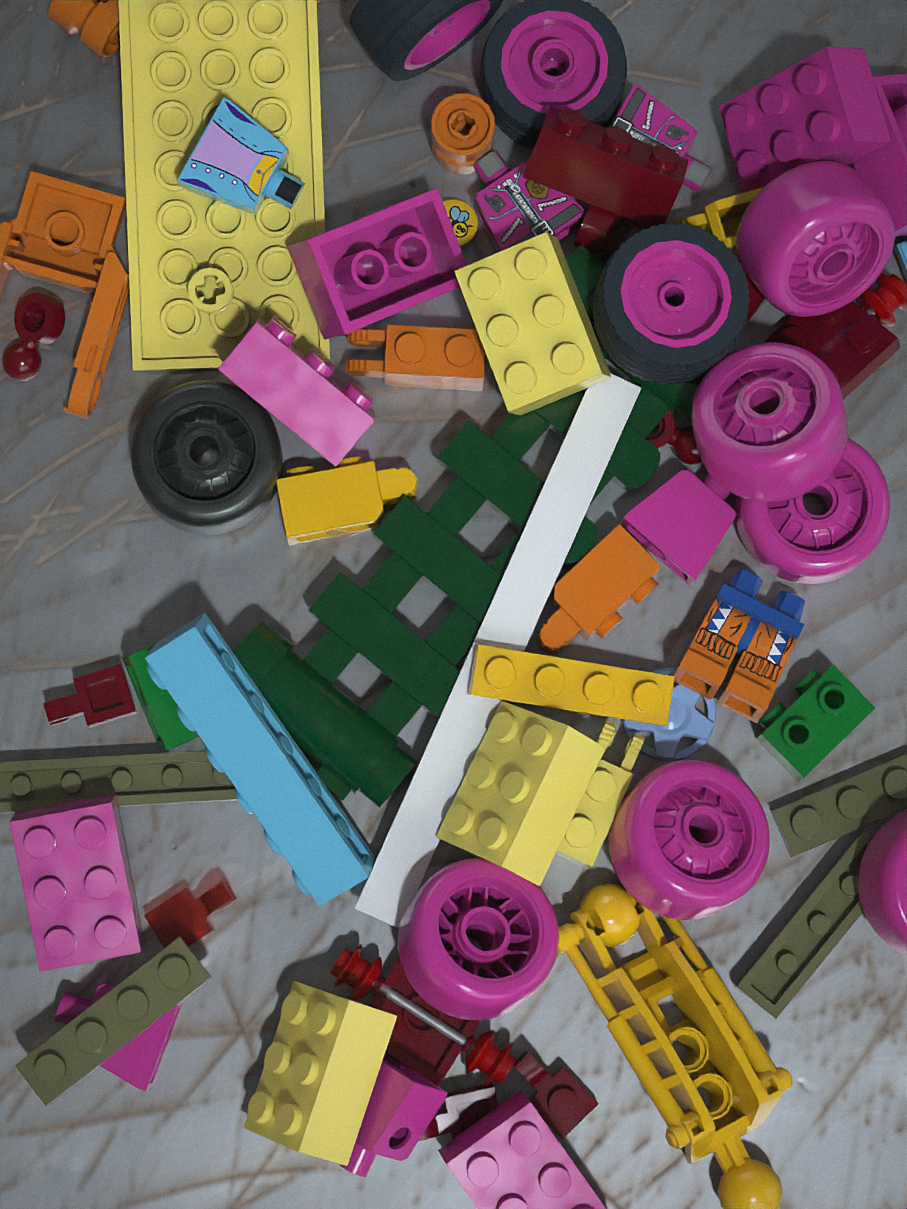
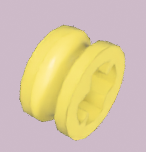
M205 268L199 270L192 276L188 285V294L191 302L203 313H220L228 308L233 300L234 290L232 282L219 269ZM210 277L217 278V286L223 283L225 287V293L217 295L216 304L212 305L204 304L206 301L204 296L200 299L197 296V288L205 287L206 278Z

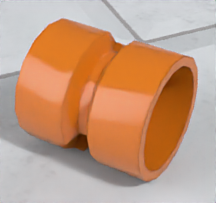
M118 0L51 1L47 14L49 19L69 34L74 35L80 32L81 43L102 59L109 58L120 49Z
M457 93L444 98L435 108L431 118V151L436 162L446 171L454 174H471L475 172L474 165L493 151L495 120L490 106L480 97L469 93Z

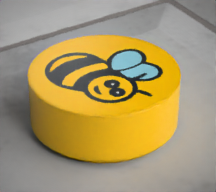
M446 200L443 204L460 248L463 250L476 237L478 227L476 213L471 206L463 201Z

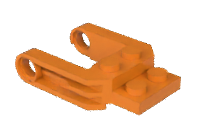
M30 171L17 218L0 224V300L9 271L12 269L19 271L23 276L88 295L95 293L73 365L77 372L70 392L68 406L63 408L64 413L89 419L98 401L130 293L129 274L114 249L126 209V198Z

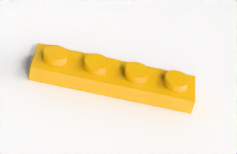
M478 644L475 645L468 695L667 726L675 676Z

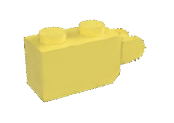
M606 720L596 742L606 748L610 747L616 734V724ZM634 734L633 738L629 739L623 752L624 758L620 767L602 760L601 757L556 855L588 870L593 867L634 776L631 770L644 743V737Z

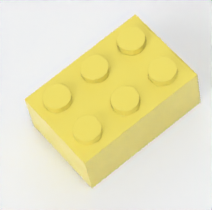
M545 232L454 271L508 412L521 416L612 378L563 250L556 237Z
M501 700L436 838L475 858L485 859L541 886L606 747L568 725Z
M293 981L289 995L282 1004L281 1018L273 1042L266 1051L264 1068L256 1092L249 1101L248 1115L243 1128L297 1152L348 1166L397 1016Z

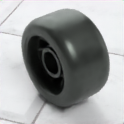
M198 380L183 383L169 389L156 398L145 410L135 428L132 439L131 467L136 484L145 501L161 519L173 527L192 534L219 535L242 528L256 519L267 508L278 489L276 482L282 476L283 453L275 423L262 405L244 390L232 384L215 380ZM204 444H213L220 449L216 461L209 465H199L192 459L195 449Z

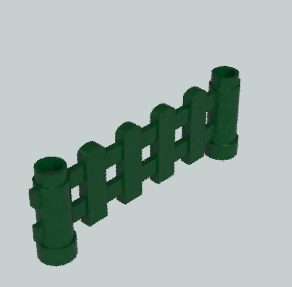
M581 244L569 255L566 261L604 359H607L641 387L640 393L590 502L591 505L611 480L626 491H635L643 487L652 478L660 463V452L646 438L668 411L672 414L677 411L692 424L691 408L693 398L705 374L689 382L662 385L656 382L650 383L649 381L640 380L639 377H634L628 372L626 373L622 367H618L611 360L610 355L606 354L603 346L600 344V338L597 337L593 319L594 292L606 263ZM586 389L521 416L511 413L491 437L468 420L437 457L436 462L456 479L430 510L425 513L409 498L404 496L374 531L373 538L388 549L392 555L365 587L361 589L340 572L308 609V613L328 630L304 659L293 651L295 645L265 620L260 622L233 651L298 747L322 766L317 771V774L323 783L342 801L350 792L356 794L359 791L380 808L418 763L416 759L398 745L400 740L397 736L421 707L433 717L440 718L460 674V671L455 666L473 645L545 484L520 461L548 428L561 439H565ZM485 503L519 530L490 566L456 538ZM584 516L563 563L565 567L573 566L581 561L595 544L597 527L586 516ZM422 578L456 606L426 642L392 615ZM358 654L392 682L368 712L333 685Z

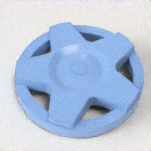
M665 667L649 672L673 676L677 668ZM678 684L673 687L667 726L622 720L623 727L629 739L633 738L636 732H649L652 734L654 748L643 743L640 750L646 756L661 761L682 760L698 752L711 736L716 720L714 699L709 700L702 696L707 709L706 718L695 708L702 695ZM682 737L698 739L690 747L677 751Z

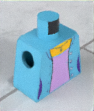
M225 97L220 102L177 179L180 187L187 191L252 214L257 213L266 196L291 210L305 185L304 182L281 170L289 156L288 148Z

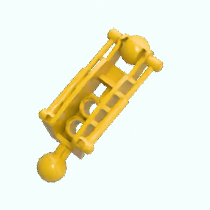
M611 883L594 886L585 893L579 904V909L569 915L570 923L567 922L558 927L559 947L557 955L566 952L607 1019L608 1024L606 1027L668 1126L665 1133L668 1144L676 1149L684 1147L685 1152L683 1154L689 1164L698 1161L712 1152L714 1153L723 1171L717 1191L721 1207L723 1209H778L783 1194L780 1177L769 1165L760 1160L750 1159L740 1137L760 1127L782 1097L783 1092L792 1087L793 1079L790 1072L782 1067H776L714 968L708 967L679 920L662 916L676 938L668 942L653 912L637 902L626 891L624 886ZM636 931H638L648 952L616 968L605 946L616 947L623 945L633 938ZM579 944L584 954L586 955L594 973L592 972L583 955L579 951L577 947ZM680 947L683 949V951L685 952L686 956L688 957L696 971H694L691 965L688 963V961L680 951ZM669 995H672L685 1018L672 1026L669 1025L657 1004V1001ZM674 1040L680 1041L686 1047L687 1060L684 1065L672 1046ZM698 1086L705 1088L710 1095L709 1109H707L697 1090Z

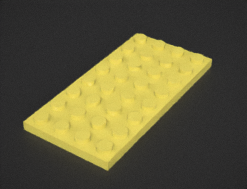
M118 0L133 371L218 369L260 316L267 322L275 316L297 335L293 343L303 352L308 354L313 348L331 362L330 339L324 340L288 249V246L326 232L317 0ZM223 97L234 103L288 148L289 156L281 170L305 183L299 198L291 210L266 196L257 213L252 214L180 187L177 179ZM201 269H219L232 282L234 290L233 300L229 307L220 313H203L194 306L189 298V281ZM206 278L205 287L197 288L198 299L202 296L206 298L204 304H216V296L225 293L223 283L217 286V278Z

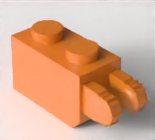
M387 324V330L358 329L347 334V343L356 347L386 348L385 361L358 358L346 362L345 373L349 375L384 378L385 384L396 387L483 391L485 350L477 329Z
M620 524L554 585L552 606L556 612L547 620V624H543V628L539 629L540 633H538L539 638L537 640L539 641L541 651L544 650L551 655L552 653L557 654L559 650H563L562 647L568 646L579 634L585 641L590 639L595 633L603 639L622 621L623 617L618 611L629 600L632 599L638 605L659 585L654 577L658 574L661 566Z

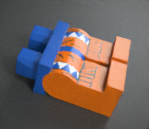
M740 568L728 585H722L673 676H675L674 682L711 700L721 686L734 656H738L739 658L717 704L757 723L767 711L776 685L793 651L796 640L805 625L799 622L805 600L789 591L781 590L773 606L770 607L755 599L763 580L756 574Z

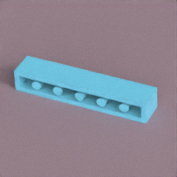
M201 614L157 642L145 657L148 662L147 668L150 677L160 689H167L177 704L178 716L185 727L192 732L196 731L207 746L206 754L213 767L220 773L225 772L235 786V795L241 807L249 814L254 813L264 827L263 833L269 847L276 854H282L292 867L293 879L301 892L305 895L311 894L320 907L369 878L376 857L207 614Z

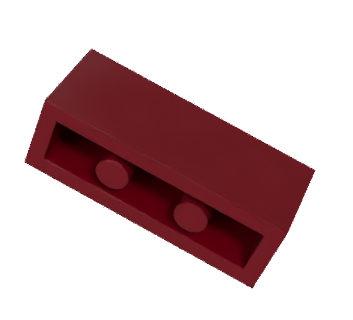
M550 105L523 178L650 227L659 224L665 225L683 184L689 160L680 157L676 151L662 145L652 146L634 139L630 133L621 128H606L587 120L584 115L575 110L558 109Z

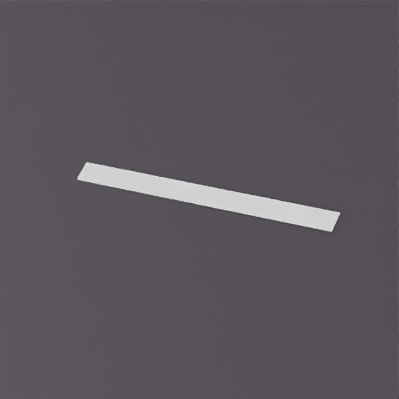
M611 374L612 378L588 387L375 861L370 877L367 879L354 908L399 928L408 903L417 893L440 839L436 838V835L501 702L498 699L468 695L475 645L479 644L524 652L641 390V387L616 375Z

